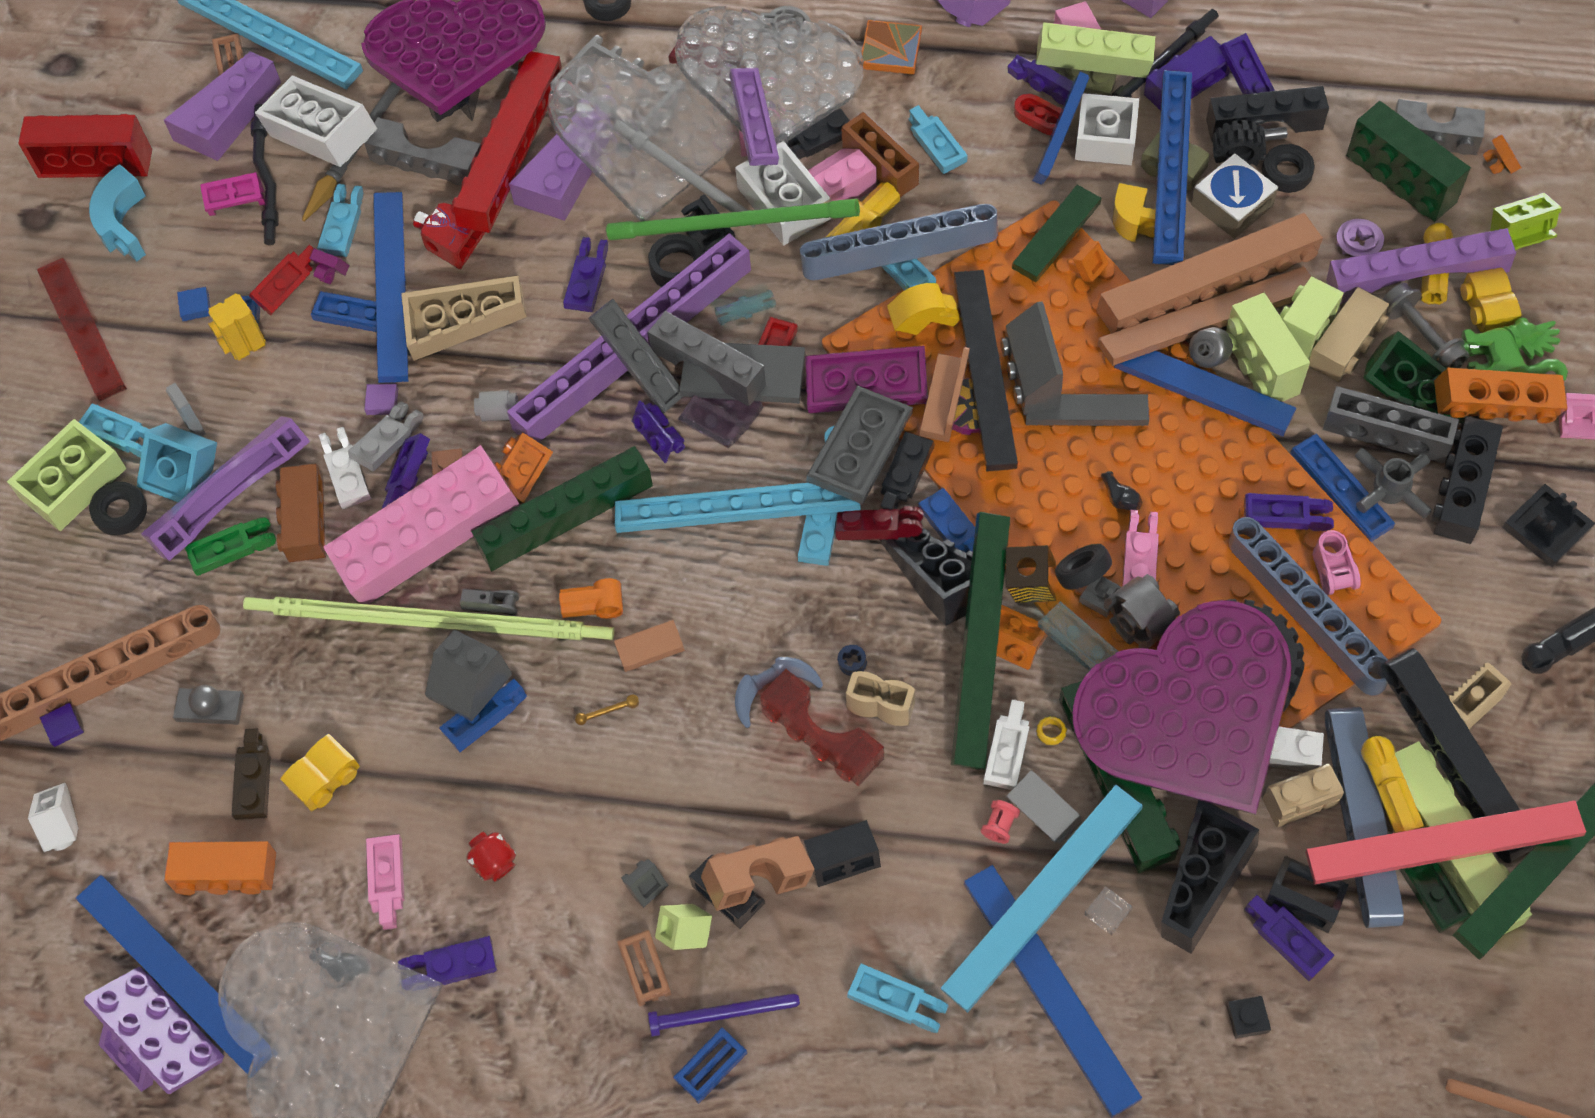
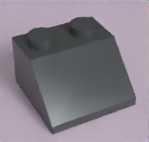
M454 629L433 653L425 695L428 699L473 721L512 673L499 651Z

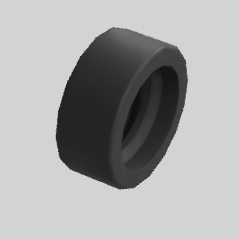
M671 234L658 239L652 245L648 258L651 276L657 285L663 287L680 273H672L660 268V261L665 256L681 252L693 257V261L703 255L702 248L696 240L683 234Z

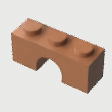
M799 836L788 839L780 837L774 839L769 844L757 847L749 845L738 852L730 854L718 853L712 856L706 863L701 879L716 911L744 904L748 901L755 886L751 876H761L767 879L772 884L777 895L806 887L815 869Z

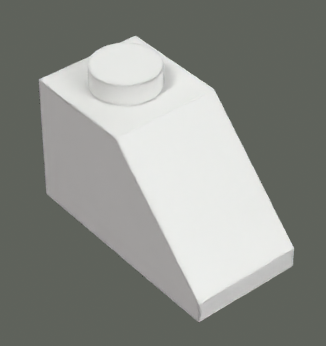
M66 783L38 792L33 796L28 820L44 852L51 849L55 851L63 850L72 845L77 838L78 824Z

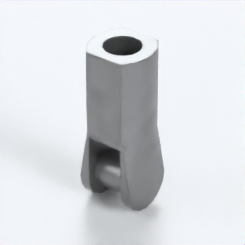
M463 588L460 606L462 610L514 616L517 614L515 602L519 600L520 594L512 590L491 591ZM496 600L503 601V604H496Z

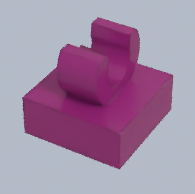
M315 248L309 258L318 264L313 276L329 285L334 280L335 272L346 276L350 266L339 257Z

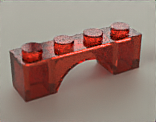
M787 669L760 695L761 711L765 717L773 723L778 721L786 727L787 734L796 742L800 743L803 741L810 747L811 753L819 761H828L833 765L837 775L844 781H852L857 786H860L884 760V746L860 727L848 732L834 733L817 726L808 714L811 702L810 687Z

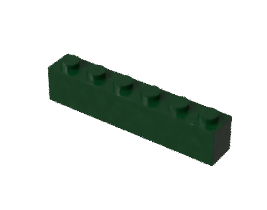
M633 446L471 531L476 546L492 572L615 507V501L628 500L653 487L650 468L637 448Z
M1082 681L1061 688L1059 702L1076 739L1077 736L1073 724V705L1077 690ZM1080 745L1103 798L1117 785L1142 804V810L1120 834L1138 873L1174 861L1181 846L1180 839L1176 830L1169 828L1165 817H1167L1165 806L1160 798L1155 799L1151 790L1152 787L1125 781L1106 773L1092 762Z

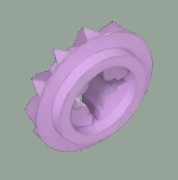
M1352 219L1343 223L1336 235V246L1341 247L1343 255L1349 254L1352 257L1377 253L1384 244V235L1381 229L1375 223L1365 219ZM1356 234L1360 240H1365L1363 246L1358 241H1354Z

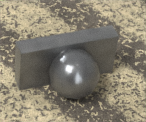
M208 685L197 686L195 689L179 688L173 718L176 722L239 725L244 694L242 691L216 690Z

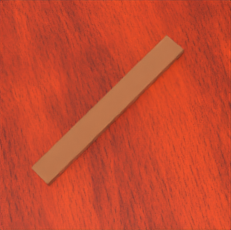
M1303 266L1100 337L1098 346L1111 365L1114 366L1190 339L1200 330L1227 326L1232 305L1264 292L1274 308L1292 303V297L1298 286H1305L1311 275Z

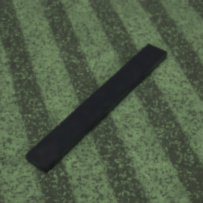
M984 270L954 272L965 347L970 348L968 365L986 472L1017 469L1018 461Z

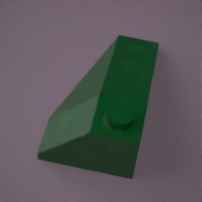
M1397 331L1382 340L1367 361L1363 378L1388 398L1438 414L1434 380L1446 368L1401 332ZM1469 416L1472 418L1480 419L1479 416ZM1465 417L1455 419H1459L1458 424L1462 425Z

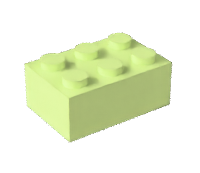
M1265 292L1232 305L1226 332L1232 339V352L1238 359L1239 368L1244 375H1248L1254 391L1281 402L1300 395L1310 361Z
M73 419L18 470L7 483L20 500L61 532L90 504L92 497L100 488L112 483L127 468L114 449Z

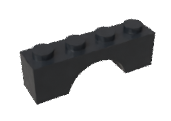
M1323 86L1210 98L1206 122L1211 142H1213V134L1216 133V129L1219 127L1223 129V124L1225 123L1232 125V121L1236 120L1238 124H1242V120H1247L1248 125L1252 121L1256 125L1279 121L1292 126L1295 133L1323 130L1329 106Z

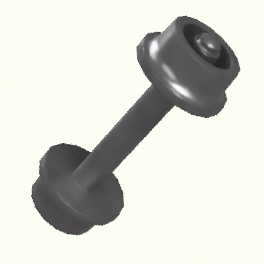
M1401 283L1392 288L1383 298L1385 302L1389 303L1386 313L1389 319L1394 320L1405 314L1437 351L1432 356L1433 359L1446 369L1461 368L1469 358V353L1464 348V340L1456 338L1446 343L1414 307L1422 295L1419 289H1412L1407 283Z

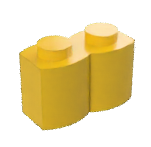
M1502 267L1467 273L1464 283L1461 284V296L1464 301L1468 302L1471 308V321L1473 325H1477L1481 333L1499 327L1504 328V326L1514 325L1515 321L1521 318L1522 314L1518 300L1511 290L1508 276Z
M328 734L320 739L303 758L295 762L283 774L281 781L312 812L317 808L326 806L332 799L335 789L341 785L349 784L356 777L360 766Z

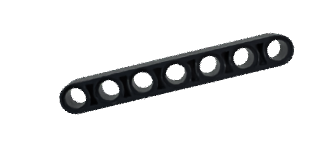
M1408 648L1382 663L1381 670L1386 681L1473 818L1519 811L1520 809L1421 654L1414 648ZM1536 845L1495 853L1505 863H1511L1531 851Z

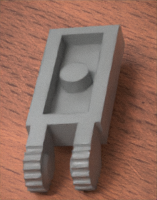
M399 402L392 408L389 416L386 415L348 450L349 458L369 470L375 471L403 444L405 439L411 437V433L421 424L424 416L423 413L414 410L412 414L410 413L407 416L404 424H402L400 421L408 413L409 407L408 404Z

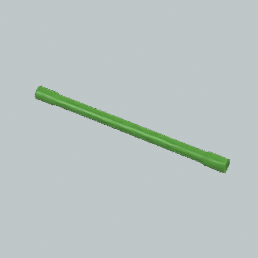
M855 198L835 200L829 203L641 222H616L607 224L606 233L611 241L631 239L637 236L820 218L856 217L860 214L858 199Z

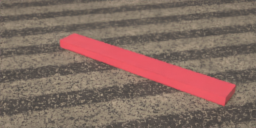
M1569 801L1306 849L1305 854L1314 885L1582 837L1585 835L1586 830L1576 801Z

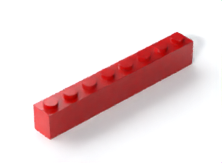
M530 51L524 61L519 63L518 74L515 80H511L506 98L501 100L499 113L496 118L492 119L487 137L482 139L481 150L478 156L472 160L469 175L463 178L461 191L458 197H454L452 201L451 211L452 214H455L457 227L490 233L510 191L509 183L517 176L553 99L550 82L562 71L560 56Z

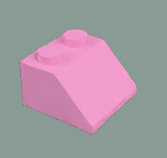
M841 149L808 169L809 173L831 198V201L855 198L859 200L877 187L876 167L860 149Z

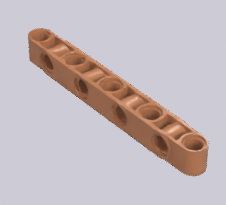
M195 605L0 693V741L42 723L40 717L68 703L74 708L214 641L220 634V624L208 607ZM207 621L205 625L198 627L200 623ZM148 648L146 652L139 655L143 649ZM88 676L86 680L80 682L83 677ZM28 703L24 709L20 710L23 705Z

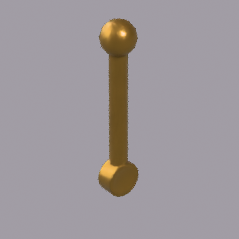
M632 694L627 697L626 701L587 714L578 713L575 716V722L578 725H584L589 719L625 707L636 708L639 705V698Z

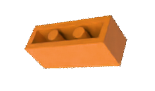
M268 841L170 842L164 881L175 893L181 895H193L195 891H208L211 894L224 895L228 893V890H240L242 893L252 895L260 894L261 890H272L276 851Z

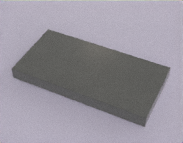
M724 343L764 365L766 386L754 401L800 404L805 347ZM684 361L680 396L736 400L724 393L721 386L709 373L693 363Z
M857 385L809 470L806 482L863 504L910 419L913 407Z

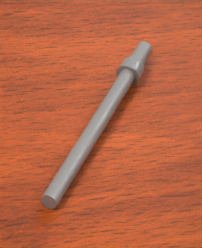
M619 119L614 124L612 129L628 139L631 146L638 151L642 149L730 212L749 211L648 140L649 137L640 130L636 132Z

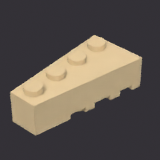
M519 276L401 293L406 343L414 361L527 317L524 291Z

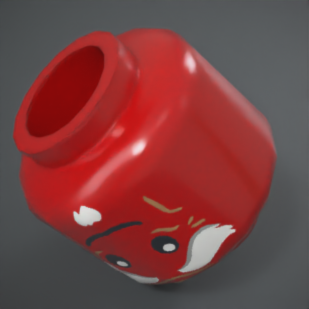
M483 831L468 843L472 849L468 852L466 860L484 881L492 879L494 882H497L516 866L513 863L516 857L515 850L502 834L498 832L487 836Z

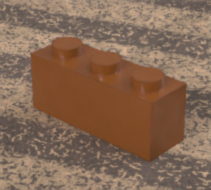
M862 112L842 126V148L860 149L876 167V180L879 183L888 182L893 185L900 194V198L919 185V163L866 113Z
M317 464L280 468V480H276V492L281 501V506L276 507L277 521L281 525V533L277 534L279 552H284L289 562L326 558V551L323 548L325 546L324 479Z

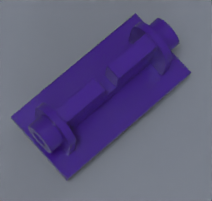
M641 400L638 401L632 422L636 430L650 444L652 450L658 454L664 463H667L671 452L680 453L684 450V439L673 426L663 429V427L668 426L669 421L657 405L652 403L644 405Z

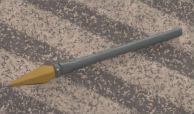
M393 82L370 113L374 123L377 117L381 118L401 90ZM361 146L341 167L333 164L325 173V176L317 181L302 221H306L334 195L336 185L340 183L347 170V166Z

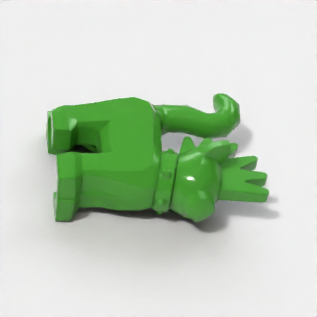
M1519 318L1515 321L1514 325L1504 326V328L1499 327L1479 334H1475L1471 329H1466L1461 334V338L1465 342L1464 348L1469 353V356L1485 355L1488 362L1486 364H1479L1477 361L1469 362L1467 369L1538 374L1554 371L1556 375H1563L1564 381L1568 374L1566 365L1558 359H1545L1534 365H1526L1519 351L1522 349L1529 359H1533L1535 354L1543 357V351L1553 353L1555 348L1552 345L1560 343L1559 338L1553 337L1558 335L1560 330L1551 329L1555 326V321L1534 325L1527 318Z

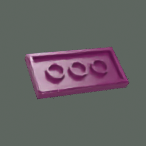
M925 346L805 356L808 413L843 411L857 385L906 405L927 403Z

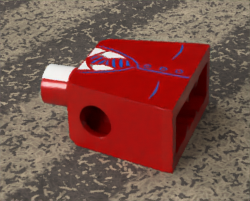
M438 204L432 215L419 211L414 218L413 225L421 230L420 234L425 248L461 270L486 232L457 227L455 214H452L451 211L452 204Z

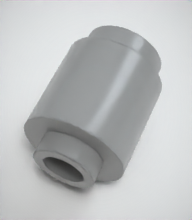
M509 390L480 392L479 398H474L475 416H480L482 422L509 420L507 411L519 402L517 393H510Z

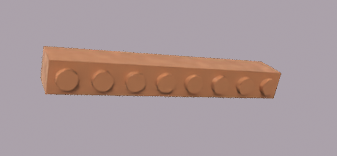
M1305 213L1299 214L1101 293L1097 313L1112 334L1212 299L1226 292H1232L1248 283L1260 282L1266 276L1275 272H1284L1300 262H1309L1317 256L1323 237Z

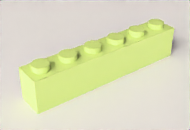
M1419 741L1395 752L1424 824L1422 828L1473 819L1470 811L1465 806H1461L1455 797L1451 782L1447 778H1443L1436 768V761L1432 753L1427 749L1425 750ZM1493 853L1438 862L1470 914L1510 874L1502 863H1498ZM1530 907L1506 933L1524 925L1532 915Z

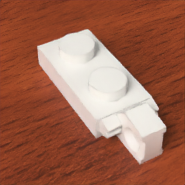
M1012 700L1008 717L1000 715L999 720H997L983 784L1012 790L1018 783L1029 732V721L1022 720L1025 702Z

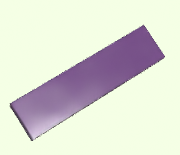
M730 69L729 77L749 165H778L779 155L759 69Z

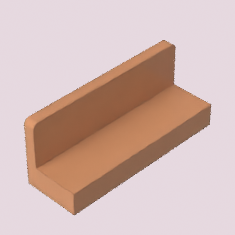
M964 347L962 358L938 353L919 436L944 442L950 441L970 348Z

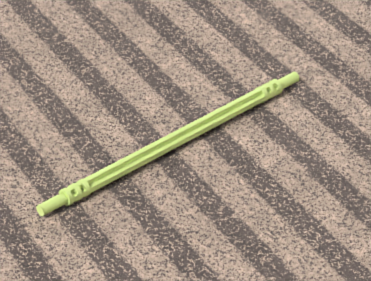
M277 596L274 599L245 597L243 601V608L245 610L273 612L274 615L570 640H582L583 637L613 640L614 627L584 625L582 621Z

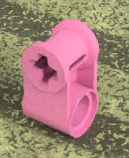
M1335 530L1324 532L1313 551V560L1320 576L1323 591L1327 595H1332L1335 590L1349 587L1353 590L1359 589L1361 585L1359 570L1352 558L1345 536ZM1324 547H1332L1336 553H1330Z

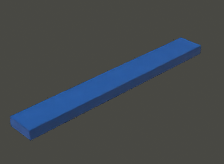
M1166 70L1163 72L1152 264L1174 265L1182 262L1184 257L1192 72Z
M402 192L374 193L378 383L409 382L408 348L401 294L406 292Z
M993 865L964 881L965 888L991 929L1016 901ZM1036 933L1012 962L1110 1117L1113 1118L1140 1102L1142 1096Z
M102 875L76 897V900L251 1078L277 1054L244 1018Z

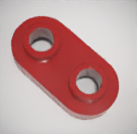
M1034 94L1020 95L1014 105V115L1019 121L1046 135L1052 134L1062 110L1060 107Z

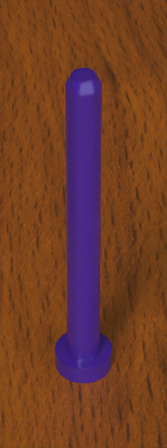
M793 993L657 1016V1011L648 1012L651 1036H659L660 1030L794 1008L800 1005L799 995Z

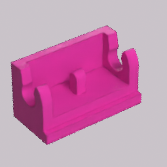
M256 172L200 184L204 208L209 216L216 215L215 210L258 201L260 205H265L263 192H265L264 186Z

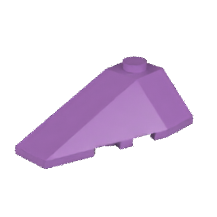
M938 0L947 12L956 16L955 21L966 27H970L972 23L983 26L1008 6L1011 1Z

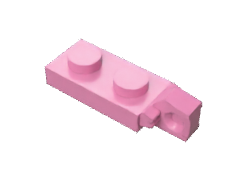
M399 834L366 839L368 901L373 913L379 912V924L383 926V930L397 928L396 910L403 909L402 839Z

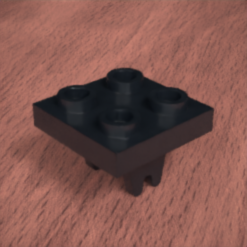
M1544 484L1505 521L1502 528L1553 568L1592 530L1595 522L1577 509L1575 501L1569 503L1566 500L1567 495L1565 493L1559 495L1548 485Z

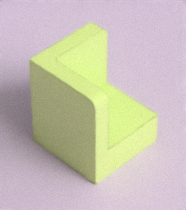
M694 904L660 906L655 938L673 950L705 948L708 943L712 915Z

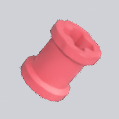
M1002 800L992 801V813L987 825L982 826L981 833L994 842L1006 844L1010 840L1008 833L1014 819L1019 817L1020 810Z

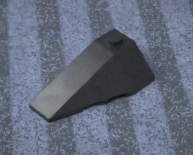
M924 528L918 537L911 536L879 540L926 606L945 626L966 616L972 551L969 550L965 553L955 548V543L947 539L942 542L930 536V531Z

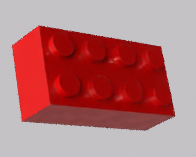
M129 114L24 116L18 142L38 178L104 177L119 164L134 177L148 176L152 148L136 115Z

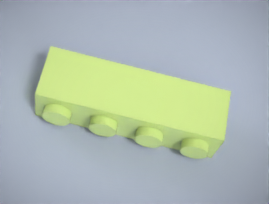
M1043 22L1038 38L1036 64L1147 78L1154 62L1156 36Z

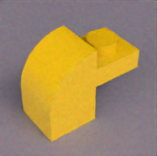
M1119 183L1112 216L1115 230L1119 235L1131 242H1136L1138 233L1154 238L1155 209L1144 207L1147 188Z
M924 283L908 288L887 305L894 330L918 335L931 322L954 327L961 320L953 296L941 293L937 283Z

